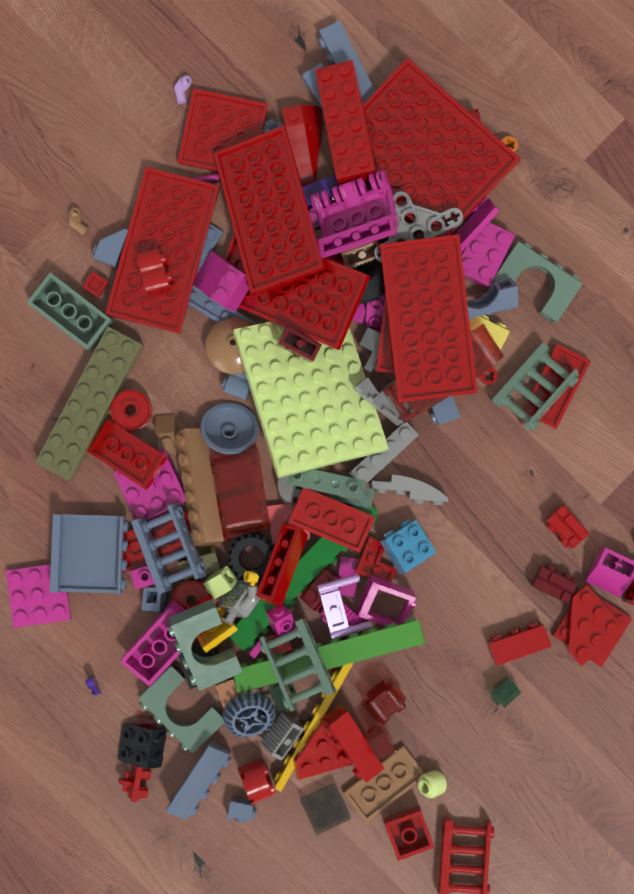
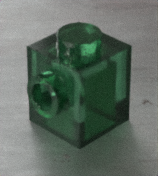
M507 675L489 690L493 694L490 698L497 706L501 704L504 708L522 693Z
M279 683L269 687L268 691L278 712L281 710L284 712L288 711L289 708L285 707L282 700L284 695ZM288 684L292 696L297 694L293 686L290 687Z

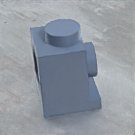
M155 584L151 585V588L144 587L142 611L161 613L166 608L167 592L158 594Z
M232 797L227 820L230 821L231 817L235 818V821L242 823L250 821V819L254 820L257 808H253L249 800Z

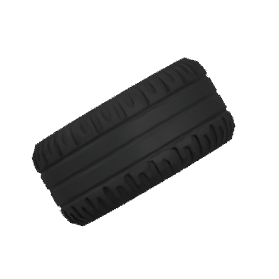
M376 258L371 260V262H364L360 266L357 265L351 268L370 276L359 304L371 302L384 294L382 263L378 262Z

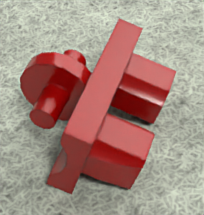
M132 765L131 772L125 771V776L118 778V783L123 785L122 791L128 792L127 797L131 798V802L147 798L148 787L140 786V781L150 780L151 770Z

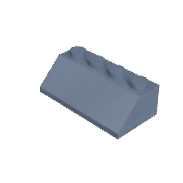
M211 739L173 796L165 812L185 820L190 815L194 816L199 809L197 804L200 799L205 800L210 790L208 787L210 784H215L221 774L218 772L222 766L226 768L229 764L231 751L214 739Z

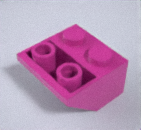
M600 547L585 581L620 598L634 580V561L606 547Z

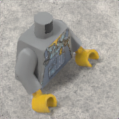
M245 571L244 581L238 580L232 590L223 595L219 605L226 611L221 618L225 623L231 625L235 617H248L260 600L256 596L259 587L255 584L259 579L258 574L252 571Z

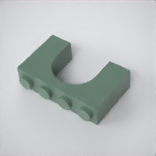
M518 241L492 282L512 278L515 282L520 273L527 269L543 271L551 281L552 291L538 314L555 324L583 283L579 281L580 279L572 273L569 275L564 272V268L561 265L549 262L547 260L548 257L540 252L537 254L531 250L532 247L526 242L521 243Z
M213 599L169 617L170 625L167 626L171 637H176L177 642H174L178 653H183L184 658H182L184 667L185 669H190L191 674H189L191 683L192 685L196 684L199 691L243 672L233 648L211 657L199 656L191 650L194 639L200 633L222 624Z
M172 664L138 698L141 701L139 704L146 711L150 710L154 714L153 718L160 725L163 723L168 728L166 730L172 738L176 737L186 752L190 751L193 754L224 723L223 713L214 704L198 720L191 723L179 722L171 716L167 706L169 695L186 678Z

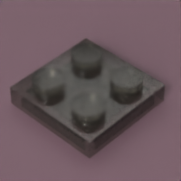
M335 782L300 798L316 836L351 819Z

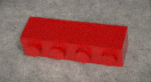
M283 523L256 596L262 601L282 607L308 534L301 528Z
M341 705L322 719L326 725L323 727L330 737L333 736L335 739L333 744L339 751H343V759L349 766H353L352 772L358 780L362 778L368 783L385 769L349 712Z

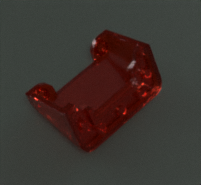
M258 448L213 459L214 463H210L212 475H216L222 515L220 522L225 535L271 528Z

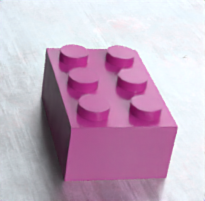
M489 222L465 248L462 254L464 279L487 290L515 235Z

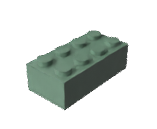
M51 272L26 302L90 352L99 343L107 326L111 327L114 324L113 320Z

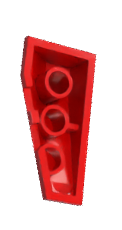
M309 105L282 108L284 126L287 129L301 183L304 187L315 183L323 128L319 106Z

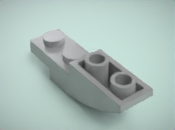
M391 475L390 482L371 481V488L375 489V493H386V490H394V494L405 495V491H409L408 499H413L412 503L424 504V500L432 501V505H443V502H448V497L439 490L413 478Z

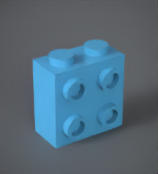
M405 520L399 524L400 528L395 532L393 529L383 535L384 539L379 541L399 574L408 572L436 553L417 520Z

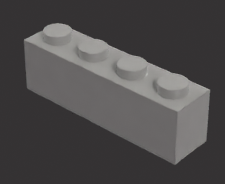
M405 421L386 438L389 448L387 451L368 455L349 474L352 478L369 482L419 434Z

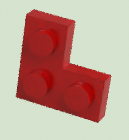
M367 537L354 573L367 579L372 575L392 583L397 569L380 562L384 552L383 546L379 540Z

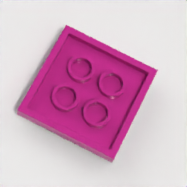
M165 448L158 451L168 458L148 490L142 488L118 471L113 472L135 520L146 517V520H149L167 511L168 505L177 503L180 505L186 502L184 487Z
M51 564L6 570L13 628L72 619L68 592H50Z

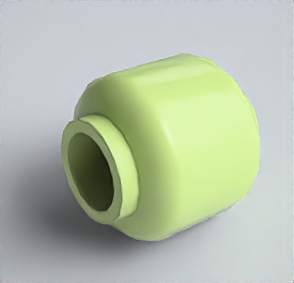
M437 770L424 773L418 781L419 791L427 798L437 797L447 789L446 778Z

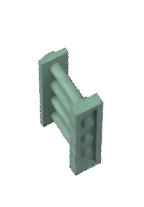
M543 342L492 399L496 407L507 406L527 424L524 426V429L527 433L530 430L534 431L539 426V420L569 386L573 387L579 380L578 370L575 369L571 374L549 357V347ZM540 362L548 365L565 379L559 388H556L536 371V366ZM527 377H532L552 394L545 403L524 386L523 381ZM514 391H519L539 408L533 417L511 400L510 396Z
M314 469L289 475L287 484L298 486L297 489H311L344 504L371 510L375 490L365 488L367 483L365 480Z
M306 619L296 621L297 627H295V630L270 641L268 636H263L260 638L261 643H259L262 652L267 654L284 695L282 698L283 703L287 709L289 708L290 712L298 709L296 706L297 702L319 692H325L326 696L337 692ZM296 637H302L305 644L302 645L303 648L278 659L276 658L273 651L274 647ZM304 655L310 656L312 663L309 667L284 677L280 666ZM313 673L318 675L320 680L318 685L292 696L288 684Z

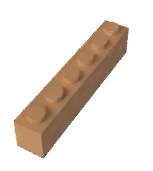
M185 428L174 434L191 528V538L194 547L214 545L223 542L224 539L208 448L201 435V428Z

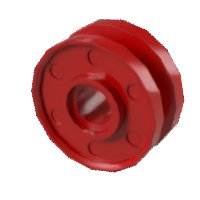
M136 390L120 392L114 397L110 409L112 419L117 426L127 430L143 428L149 423L153 412L149 398ZM130 405L136 407V412L132 416L127 412Z
M188 579L174 590L172 600H175L185 610H188L213 599V597L203 585L204 581ZM188 596H196L198 602L196 604L189 603Z

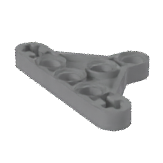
M397 192L393 198L399 228L396 234L390 235L388 241L382 244L394 243L398 240H414L413 234L416 231L424 233L423 239L439 237L460 226L463 222V214L457 208H451L443 213L413 205L407 193ZM404 196L407 199V203L404 206H398L396 204L398 197ZM409 213L414 214L416 217L415 221L411 224L406 223L404 220L405 216ZM452 213H454V215H459V217H457V222L451 220L447 222L448 227H445V223L442 219L443 217H445V220L447 221L451 218ZM433 222H440L442 229L434 232L431 230V225ZM378 245L374 255L376 260L382 263L381 256L378 257L380 255V245Z

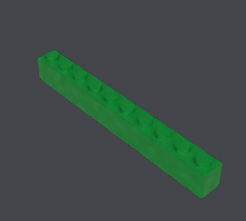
M351 506L374 516L373 523L378 518L376 516L378 511L373 506H371V510ZM321 537L299 559L283 602L285 607L291 608L297 601L295 597L300 592L303 593L309 587V583L316 579V577H319V574L327 565L332 566L338 559L336 555L340 551L344 553L348 548ZM260 599L248 617L240 619L236 624L238 630L229 637L243 651L246 648L251 649L257 642L255 638L259 634L263 636L271 628L266 612L276 607V605L266 603Z

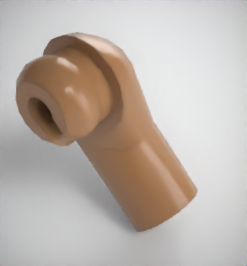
M76 207L71 208L68 212L69 226L85 236L89 228L81 223L80 210Z

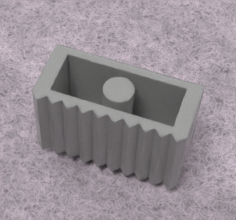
M282 712L274 722V725L271 726L264 738H262L260 744L271 756L282 761L304 728L295 719Z

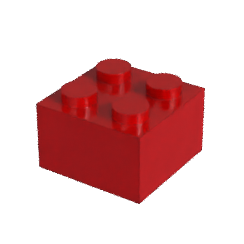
M420 805L383 818L398 861L435 848Z

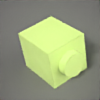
M225 566L211 574L203 585L206 587L207 592L216 599L232 590L238 579L229 567Z

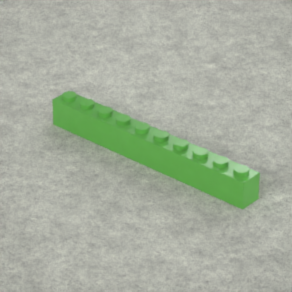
M414 617L403 620L404 624L397 626L396 623L385 625L384 630L378 631V628L366 630L367 634L359 636V633L347 635L348 639L341 641L340 638L329 640L330 644L322 646V643H317V646L328 670L426 644L421 620L416 621ZM285 652L275 655L276 658L285 656ZM304 655L280 666L284 677L309 667L312 661L310 656ZM267 657L255 660L256 664L250 666L248 662L240 664L243 672L234 676L238 693L278 683L269 660L267 661Z

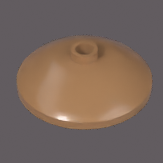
M227 318L211 328L206 338L205 350L210 363L217 370L231 375L245 373L237 344L231 345L230 342L235 340L233 335L234 329L252 326L251 322L241 318Z

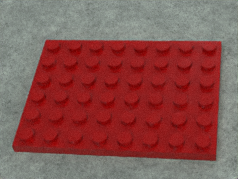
M408 57L363 104L377 172L384 169L392 188L393 196L397 192H405L409 195L413 205L438 213H443L451 208H457L462 212L464 221L521 161L518 155ZM404 196L396 199L398 206H404L407 203V199ZM409 213L406 215L412 222L415 221L416 217L414 214ZM452 213L451 218L447 221L445 220V217H443L442 219L445 223V227H448L447 222L451 220L457 222V217H459V215H454V213ZM433 222L431 225V230L434 232L442 229L440 222ZM456 228L444 233L441 236H449Z

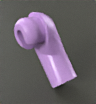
M188 75L182 76L174 86L178 104L187 102L185 92L192 83V79Z

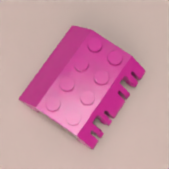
M384 169L375 172V175L373 173L369 174V182L372 186L370 191L367 190L365 181L361 177L357 179V182L352 180L339 185V189L337 186L332 187V193L336 200L335 203H331L326 190L321 191V194L318 192L310 196L312 207L316 210L319 217L322 238L318 239L322 258L397 233L399 221L393 191Z

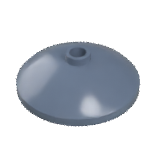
M222 403L216 405L205 413L201 421L203 440L210 448L223 454H238L246 451L255 443L258 436L259 426L256 417L249 409L239 404Z

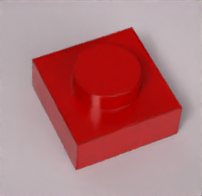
M92 271L82 287L100 298L110 282Z

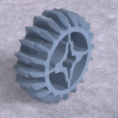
M250 690L247 694L242 692L240 696L235 694V699H229V704L225 705V710L223 711L224 724L229 732H232L234 736L238 735L240 739L244 736L247 739L250 736L256 738L257 734L263 735L264 730H269L270 725H273L275 719L274 704H272V700L265 693L260 694L259 691L253 693Z

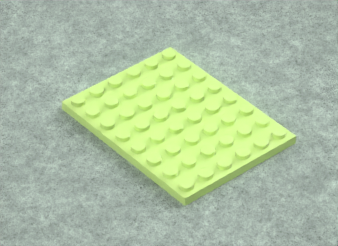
M272 321L233 330L277 478L384 452L389 449L376 408L353 389L366 377L350 328L340 350L321 343L322 346L315 360L311 363L304 360L303 357L300 358L276 345L284 327Z

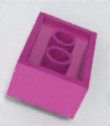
M212 250L201 266L194 285L209 298L224 308L235 312L249 290L245 272Z

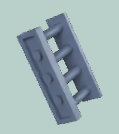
M178 503L168 505L169 513L153 520L147 521L146 517L131 521L158 594L173 590V582L194 575L195 579L206 576L205 565L200 561L197 550L193 545V540L184 519V511ZM173 520L177 531L158 539L153 538L152 528ZM180 538L183 549L162 558L158 547ZM187 556L190 567L169 576L165 565Z

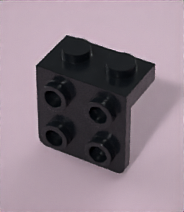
M124 723L121 731L118 760L144 769L161 767L167 729L162 727L148 729L131 723Z

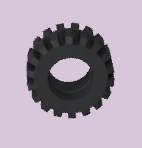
M248 533L238 537L230 546L227 555L228 566H230L231 572L237 578H241L244 581L245 571H252L258 574V580H262L274 545L262 534ZM248 546H256L263 553V562L257 568H247L241 561V553Z

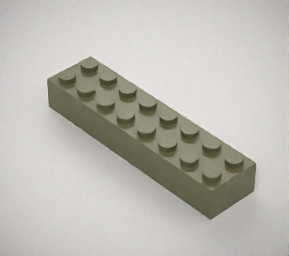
M107 326L35 461L36 464L68 481L74 480L88 454V449L110 412L114 397L121 392L145 346Z

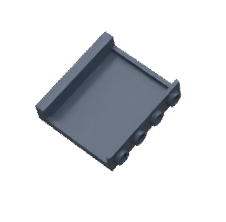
M53 514L50 592L122 594L123 590H126V578H123V573L127 570V559H124V551L128 549V540H125V532H128L129 522L125 520L126 516Z

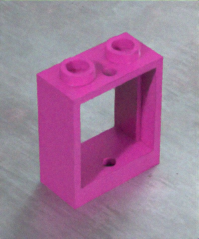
M371 575L356 610L358 617L384 626L391 623H396L398 626L404 624L403 620L409 619L408 614L411 609H414L417 598L413 590ZM378 589L406 599L397 620L369 611Z

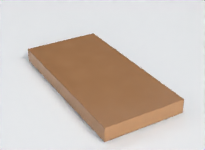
M403 744L381 761L385 769L372 780L366 783L362 778L357 779L342 791L365 823L415 786L420 776L425 773Z

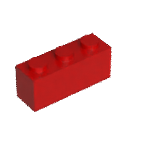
M538 621L527 624L528 628L522 630L515 628L510 630L507 635L502 636V634L492 636L491 640L487 641L494 663L498 666L552 647L544 624H538Z

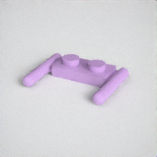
M358 574L317 585L332 639L372 628L370 621L349 627L339 587L359 582L360 577Z

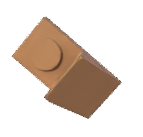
M175 415L156 416L155 435H157L158 450L165 448L168 454L178 453L174 434L177 433Z

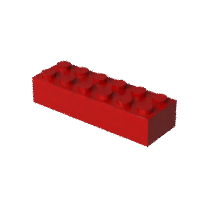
M353 60L315 69L336 179L339 185L352 180L357 182V179L361 177L364 181L369 180V174L373 173L375 175L377 169L355 64Z

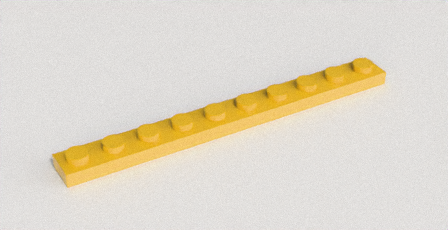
M370 621L372 623L371 629H373L376 623ZM366 630L361 631L359 636L367 634ZM353 663L341 666L339 671L335 670L331 676L337 692ZM325 692L321 694L323 700L320 705L316 703L311 712L314 716L311 721L307 720L304 724L302 737H298L293 744L294 751L292 755L288 754L283 762V765H285L283 771H278L273 780L276 782L274 787L280 792L283 790L295 768L293 759L297 753L300 754L306 745L305 741L312 731L316 730L319 726L320 719L328 710L337 692L327 696Z

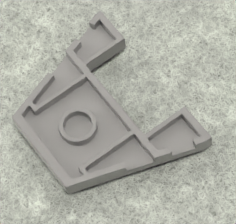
M368 377L353 388L355 392L395 425L402 424L424 404L423 400L398 403L396 378L380 392L376 390Z

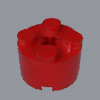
M258 759L237 768L251 805L273 796L272 794L276 793L270 778L266 779L269 773L263 760L259 761Z

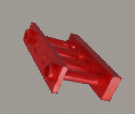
M443 817L438 894H451V892L490 894V884L487 883L491 838H494V826H492L489 820H485V828L456 826L451 817ZM455 833L483 835L484 846L454 845V843H451L452 835H455ZM454 853L483 855L482 866L453 864V862H450V856L454 855ZM453 872L481 874V886L452 884L449 881V874Z

